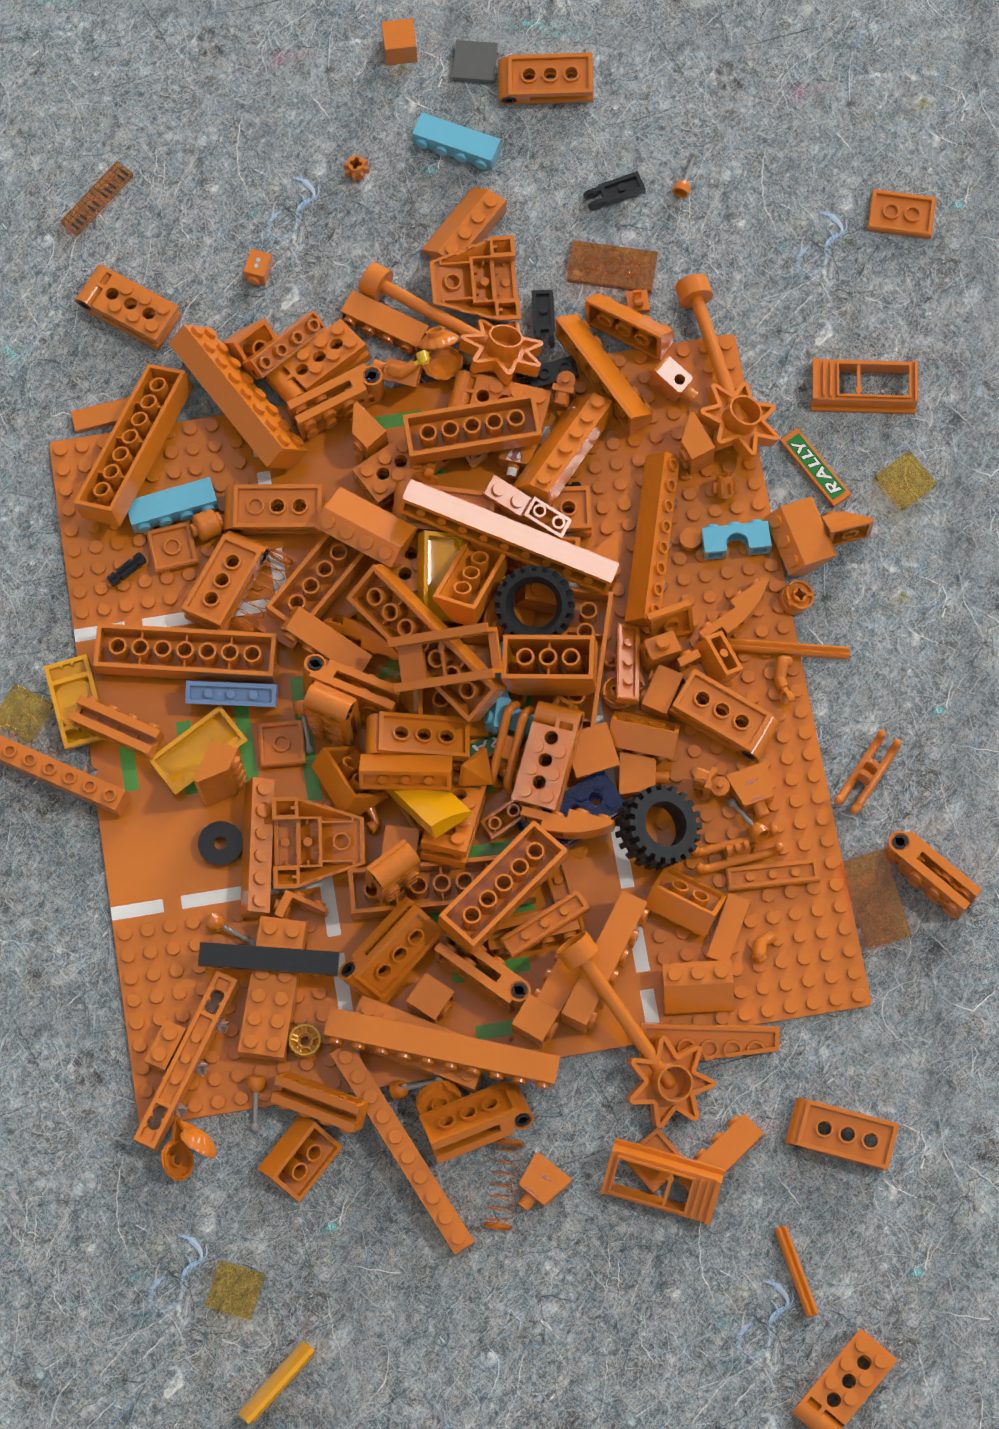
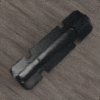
M136 553L132 560H127L117 568V572H112L107 576L108 582L113 587H116L121 583V579L125 580L137 570L138 566H143L147 562L146 558L142 553Z

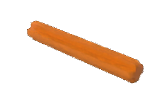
M786 1225L780 1226L775 1229V1234L807 1318L814 1317L818 1314V1309Z

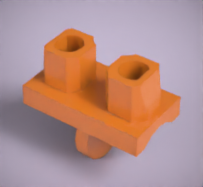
M570 371L560 372L557 376V383L552 385V391L556 393L554 403L557 406L568 408L570 397L576 396V389L574 387L576 378Z
M712 766L711 770L707 771L698 767L692 788L702 791V798L709 800L711 792L718 797L725 796L729 792L730 784L726 778L717 777L718 768Z

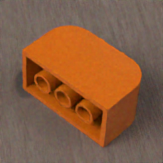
M503 635V673H501V679L504 686L508 687L506 690L514 694L530 696H558L559 694L561 696H583L594 693L596 691L598 654L595 635Z

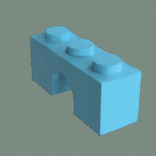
M755 519L749 523L730 522L724 526L710 524L701 529L704 560L726 558L727 544L733 540L741 541L746 545L748 556L768 554L771 550L768 521Z

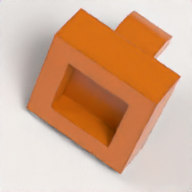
M639 289L626 292L627 306H630L640 314L650 313L647 290Z

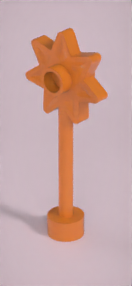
M371 263L363 273L358 286V291L361 294L375 301H380L387 295L460 335L458 348L474 356L470 367L471 372L492 371L505 385L511 383L515 372L532 377L538 376L541 363L535 357L541 355L544 343L541 340L523 337L518 322L512 321L507 325H493L484 319H479L475 329L393 284V271L379 263Z
M692 274L679 280L675 285V291L680 306L684 309H693L718 381V384L713 383L706 392L710 406L701 408L696 416L701 424L715 430L712 441L715 451L733 445L746 462H750L757 453V445L772 447L779 439V435L766 422L776 407L772 403L757 402L753 399L747 382H742L735 391L706 304L713 298L709 280L704 274Z
M582 931L571 937L556 950V954L568 970L578 966L582 969L643 1057H630L627 1060L628 1066L640 1081L625 1097L626 1102L633 1105L649 1104L652 1125L657 1128H663L675 1111L689 1120L697 1121L699 1119V1112L695 1095L712 1089L716 1085L714 1079L696 1071L702 1053L701 1046L692 1044L676 1052L666 1036L658 1035L655 1038L653 1047L591 958L597 953L599 948L588 932Z

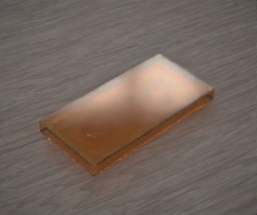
M573 240L567 282L628 291L642 289L652 294L658 252Z
M885 849L841 862L867 949H874L912 937Z

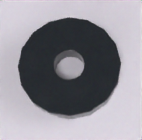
M217 821L209 824L202 830L198 839V848L201 856L207 863L213 866L225 867L239 859L243 848V838L235 825L229 822ZM218 839H225L227 841V846L224 849L220 850L214 846Z

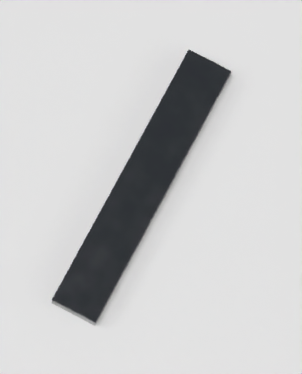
M200 942L198 966L338 976L340 953Z

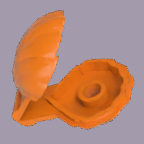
M444 326L426 330V336L419 342L418 347L423 350H429L430 362L422 365L428 376L436 380H449L456 376L463 366L462 354L457 349L450 347L458 341L459 336L453 332L446 331Z
M177 1119L172 1124L171 1141L164 1145L161 1151V1165L171 1179L184 1181L190 1177L194 1168V1158L190 1149H194L203 1156L212 1159L216 1158L217 1149L212 1138L202 1129Z

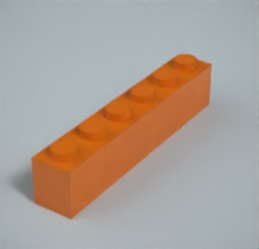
M252 777L245 783L240 917L260 918V916H266L270 913L273 840L272 797H274L275 779Z
M556 954L554 957L556 963L553 969H547L542 979L545 981L542 989L537 988L533 996L559 1010L561 1017V1012L582 969L578 966L568 970ZM512 1032L509 1041L512 1042L510 1046L541 1052L543 1049L515 1032Z

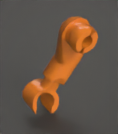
M781 655L777 658L773 674L776 686L781 691L779 701L783 704L795 702V696L789 691V685L786 680L787 669L793 664V659L789 655Z

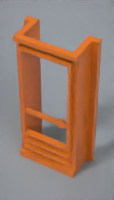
M813 358L811 361V411L916 414L918 403V360L908 362ZM839 372H857V387L855 389L857 394H839ZM860 373L909 374V396L860 394L862 392Z
M488 622L387 638L388 647H397L401 683L393 684L394 693L495 678V674L503 673L497 627H489ZM488 634L492 668L447 675L445 645L443 641ZM439 642L438 649L441 653L443 676L428 678L424 645Z
M615 1138L600 1194L615 1196L704 1222L705 1225L710 1226L725 1169ZM619 1159L670 1173L667 1177L668 1184L664 1197L613 1183ZM673 1175L693 1180L686 1204L667 1198L671 1183L674 1181Z

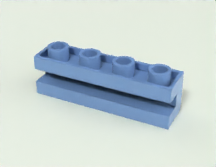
M186 681L185 703L278 707V684Z

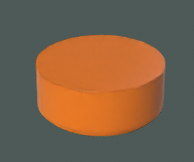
M693 527L682 530L679 537V543L682 548L689 551L697 549L702 540L699 530Z

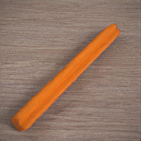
M726 638L735 652L848 660L850 657V648L846 646Z

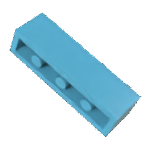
M421 112L412 133L413 144L417 147L431 149L442 156L454 157L459 162H468L483 170L488 169L492 171L501 150V139Z
M208 477L135 498L128 510V515L134 533H145L153 527H165L171 525L174 521L190 520L193 515L207 509L215 511L219 509L211 479Z

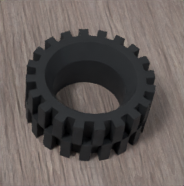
M528 565L514 570L513 573L503 579L504 581L499 585L497 596L494 599V602H496L494 611L498 617L499 625L503 627L507 635H562L568 629L574 617V593L568 581L560 573L548 567ZM530 583H542L548 586L553 591L557 600V610L553 619L542 627L534 628L523 624L517 618L514 611L516 594L522 587Z
M664 784L654 785L630 796L631 798L626 799L622 803L624 807L619 808L617 815L621 817L615 820V826L620 827V830L616 831L615 835L616 838H622L623 842L618 844L620 849L626 848L628 850L625 856L628 859L636 858L635 865L641 866L645 864L644 869L651 870L655 868L660 870L687 859L691 856L690 853L696 850L698 846L695 842L701 839V834H698L697 831L702 829V822H696V818L700 817L699 811L693 812L691 807L695 803L693 800L688 802L685 800L687 797L685 792L682 791L677 794L678 788L674 786L667 788V785ZM651 806L665 809L674 821L676 837L669 847L656 843L647 832L645 819Z

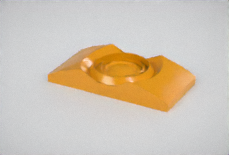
M84 654L43 666L64 749L69 750L103 740V738L72 725L68 719L71 711H76L78 707L76 701L80 695L85 697L91 695L99 699L88 655Z

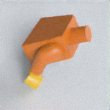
M419 347L415 353V361L404 362L387 358L386 362L374 359L372 365L382 370L383 380L418 389L421 374L426 373L422 365L430 362L429 350H423Z

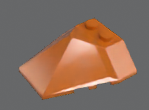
M514 235L492 236L475 245H469L460 251H454L429 261L433 305L496 321L521 320L520 298H518L515 271Z
M296 796L272 797L275 862L273 866L274 889L299 888L365 864L364 817Z

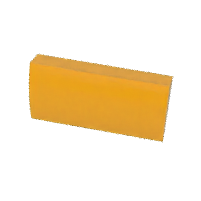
M424 530L418 533L417 597L443 623H457L433 600V595L466 539L452 533Z
M219 705L155 753L153 759H148V762L171 791L177 795L194 782L193 780L212 739L237 749L248 740L221 705Z
M385 789L434 839L472 815V811L449 790Z
M302 1340L237 1413L252 1426L312 1359L316 1351Z

